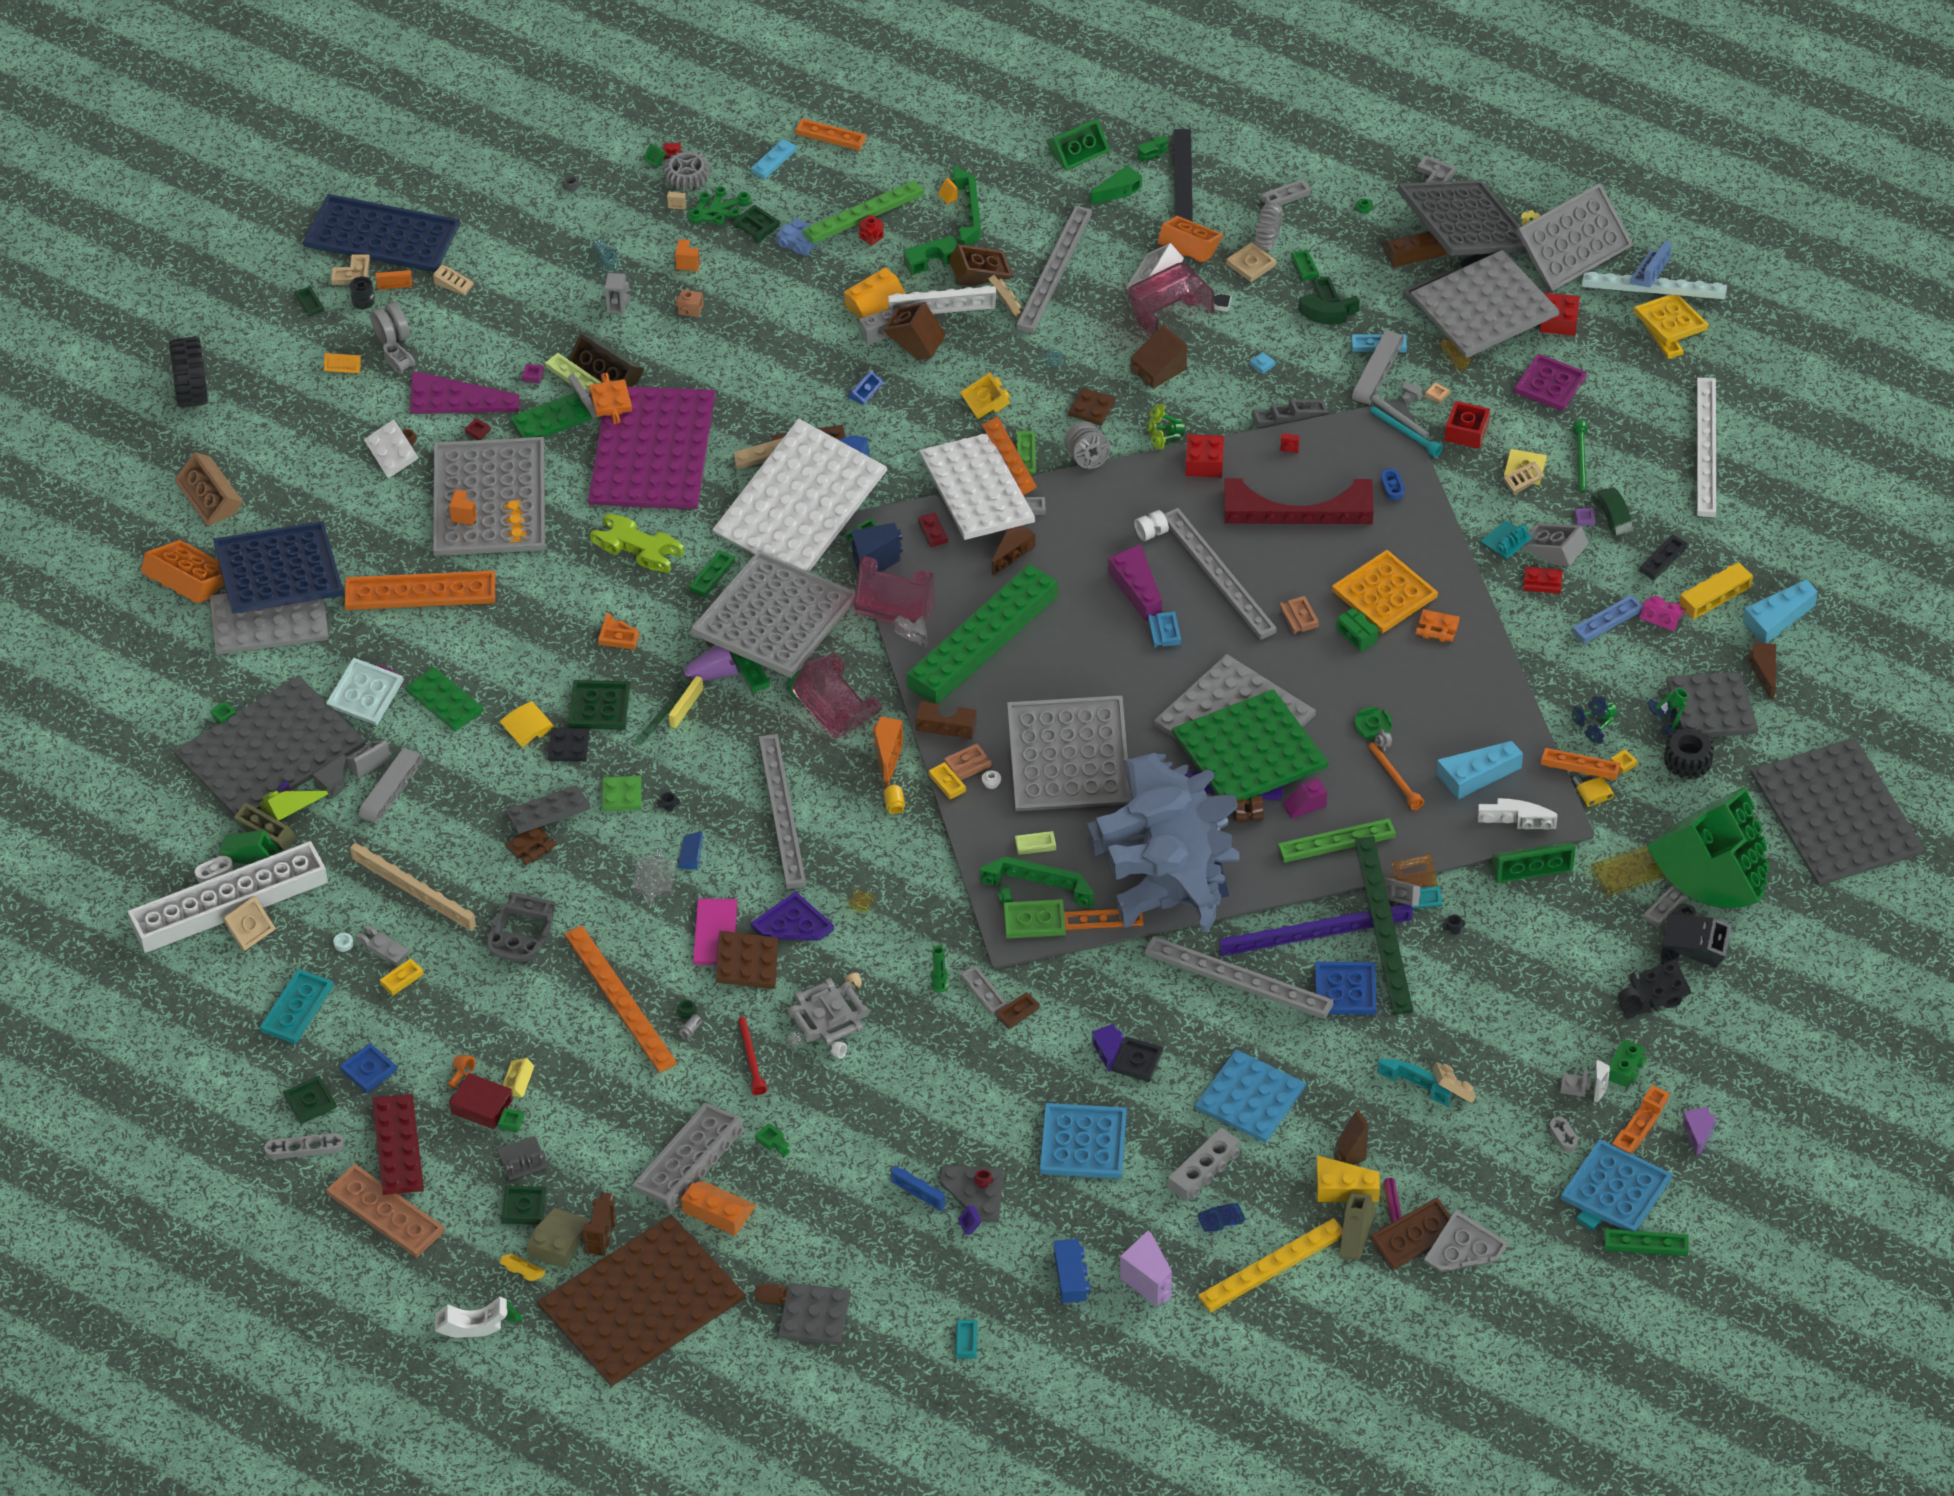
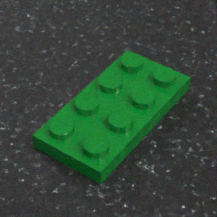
M575 392L513 415L510 419L521 438L552 435L592 420V417L579 395Z
M432 667L405 687L407 693L455 732L484 712L483 706L435 667Z

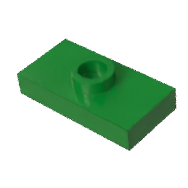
M1308 249L1291 253V259L1302 281L1319 278V271Z

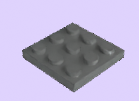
M789 1283L779 1338L841 1346L851 1290Z

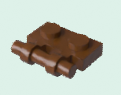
M538 827L518 835L506 843V848L517 859L525 856L521 861L526 866L530 862L534 863L537 861L538 857L542 854L552 851V848L557 843L554 839L547 842L549 839L548 834Z

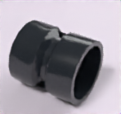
M360 276L351 280L349 285L353 306L357 309L370 308L375 302L371 279Z

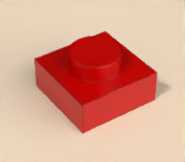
M663 143V150L666 152L663 159H670V155L675 156L676 152L681 153V143Z
M1282 433L1280 451L1298 453L1300 435Z

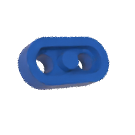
M1394 469L1384 470L1381 474V483L1386 496L1394 501L1402 499L1405 488L1399 472Z

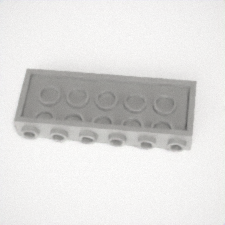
M705 1102L632 1184L633 1190L664 1203L667 1211L672 1212L681 1204V1198L690 1185L704 1178L708 1170L718 1162L723 1153L729 1150L731 1144L742 1135L744 1128L741 1118Z

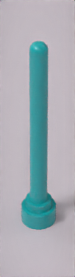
M1370 408V412L1424 446L1428 454L1434 458L1441 453L1443 445L1437 441L1430 442L1378 408Z

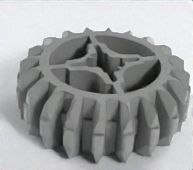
M690 150L689 152H676L675 156L670 155V159H666V164H664V177L667 184H670L671 187L676 186L677 190L683 188L685 191L686 188H689L692 191L693 187L698 189L699 185L704 186V183L708 182L711 174L707 158L703 157V154L698 155L697 151L691 153Z
M1266 203L1262 207L1256 227L1255 245L1266 251L1274 249L1281 228L1282 207L1274 203Z

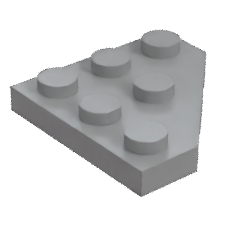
M1455 1210L1423 1262L1440 1273L1493 1263L1499 1260L1509 1243L1458 1210Z

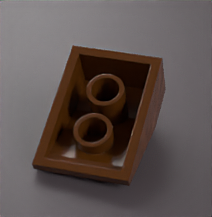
M957 244L949 257L955 278L960 285L974 286L989 283V278L993 275L998 280L1013 277L1002 250Z

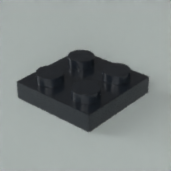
M551 728L548 760L587 762L590 728Z
M1125 1036L1112 1065V1071L1150 1082L1163 1054V1047Z

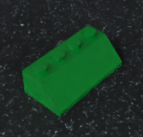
M1567 841L1492 854L1491 867L1497 883L1573 871L1576 846Z

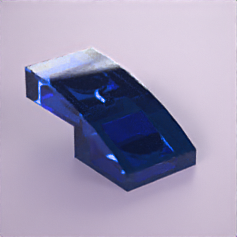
M1238 1203L1213 1207L1197 1215L1204 1232L1223 1230L1225 1225L1242 1224L1246 1219Z

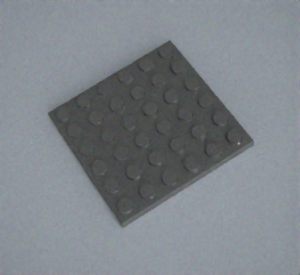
M1482 180L1398 184L1396 190L1450 256L1488 254L1501 250L1505 253L1527 251L1516 231L1520 226Z

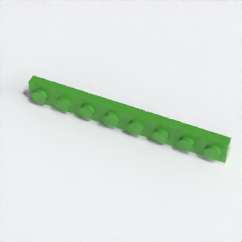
M913 180L803 229L802 235L812 244L858 225L869 215L876 217L924 195V189Z

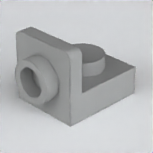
M1584 1070L1583 1076L1563 1073L1561 1093L1585 1097V1091L1590 1090L1591 1078H1587L1588 1070Z

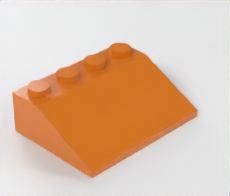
M182 540L147 551L144 554L141 573L147 575L150 579L162 583L164 587L173 589L177 594L184 595L194 603H201L210 599V595H214L224 585L218 560Z

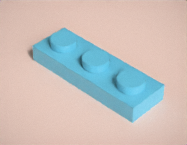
M782 139L751 168V172L766 179L797 150V146Z
M1352 334V352H1374L1383 334ZM1401 334L1404 335V340L1399 352H1406V334Z

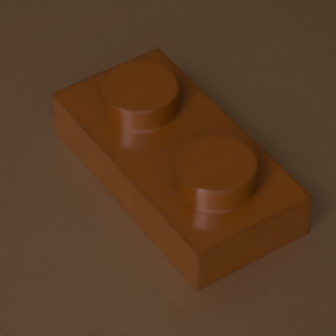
M1026 992L996 1012V1018L1008 1029H1011L1040 1009V1004Z

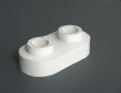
M219 856L199 865L195 869L197 881L202 883L231 872L233 870L232 860L228 856Z

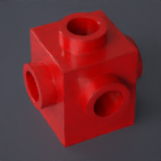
M869 215L859 223V238L869 245L873 246L884 237V224L880 219Z

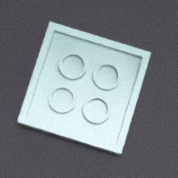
M353 658L326 704L334 710L377 726L403 683L404 678L396 673Z

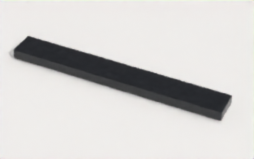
M1174 129L1175 217L1179 216L1193 222L1191 129Z

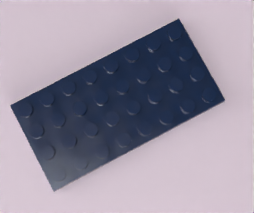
M327 194L303 244L304 247L350 256L369 255L370 260L436 272L460 226V219Z

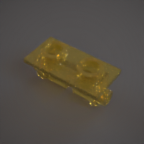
M1446 339L1441 341V348L1459 372L1462 373L1472 362V359L1470 357L1465 358L1451 341Z

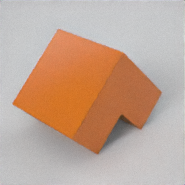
M678 240L675 253L676 269L698 271L699 249L690 248V240Z
M455 489L449 505L451 522L474 525L476 520L475 501L467 499V491Z

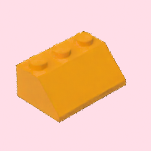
M885 267L844 291L845 306L861 319L887 310L888 296L896 293H906L897 276Z

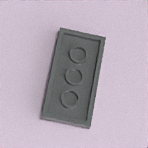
M576 785L569 786L558 792L549 793L547 796L538 799H532L521 805H514L506 809L505 813L516 832L521 834L590 810L591 808L588 800Z

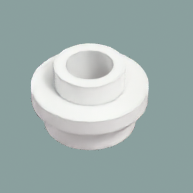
M986 771L982 775V782L987 788H996L1001 782V775L997 771Z

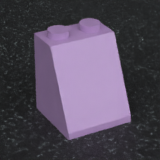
M1147 1231L1120 1256V1279L1158 1307L1162 1302L1166 1303L1172 1295V1270L1152 1233Z

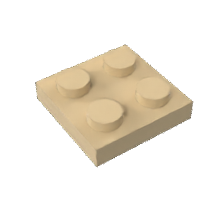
M1251 242L1227 258L1226 264L1248 281L1253 282L1276 266L1277 260Z
M995 275L991 276L989 281L993 287H996V293L1016 319L1020 318L1022 313L1019 309L1022 307L1016 300L1013 292L1007 289V285L1002 279L998 280Z
M252 896L222 917V920L243 951L276 929L256 896Z

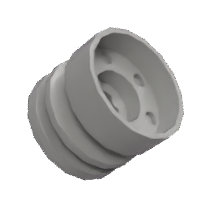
M1086 421L1078 422L1066 432L1064 446L1081 467L1087 469L1097 468L1108 459L1110 443L1094 424Z

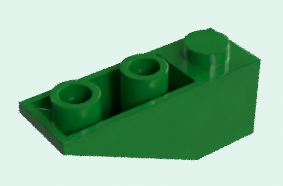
M1125 166L1090 191V203L1097 204L1131 196L1142 188V175L1129 166Z

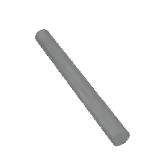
M1376 395L1372 396V402L1425 439L1429 436L1426 430Z

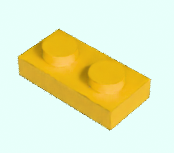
M945 762L929 770L930 778L950 800L966 792V786Z
M410 958L381 978L380 985L394 996L424 975V972Z
M513 1253L502 1255L500 1264L506 1266L508 1271L518 1272L523 1275L524 1279L529 1281L543 1278L546 1270Z

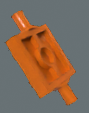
M603 373L601 374L602 383L589 385L596 417L612 416L613 424H616V421L619 424L621 422L619 414L632 411L625 379L610 381L608 373H605V375Z

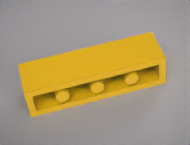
M1738 562L1728 566L1722 572L1712 575L1711 578L1704 582H1699L1695 587L1685 590L1680 595L1679 604L1682 608L1686 609L1685 612L1694 620L1751 588L1753 575Z

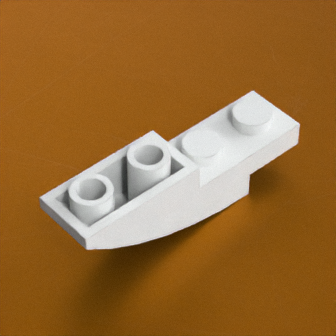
M1498 798L1497 804L1478 805V822L1517 823V829H1556L1557 813L1540 805Z

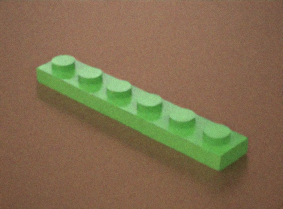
M1390 818L1278 843V850L1283 862L1286 863L1355 847V838L1374 836L1375 842L1395 838L1396 832Z

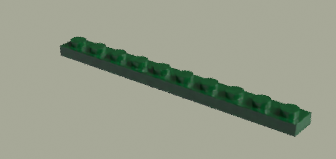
M1375 837L1355 838V848L1393 1015L1413 1012L1412 1001Z

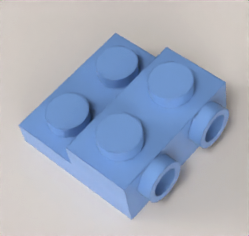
M797 218L790 225L785 224L776 234L777 244L805 256L819 242L812 244L802 235L803 229L811 226V224Z

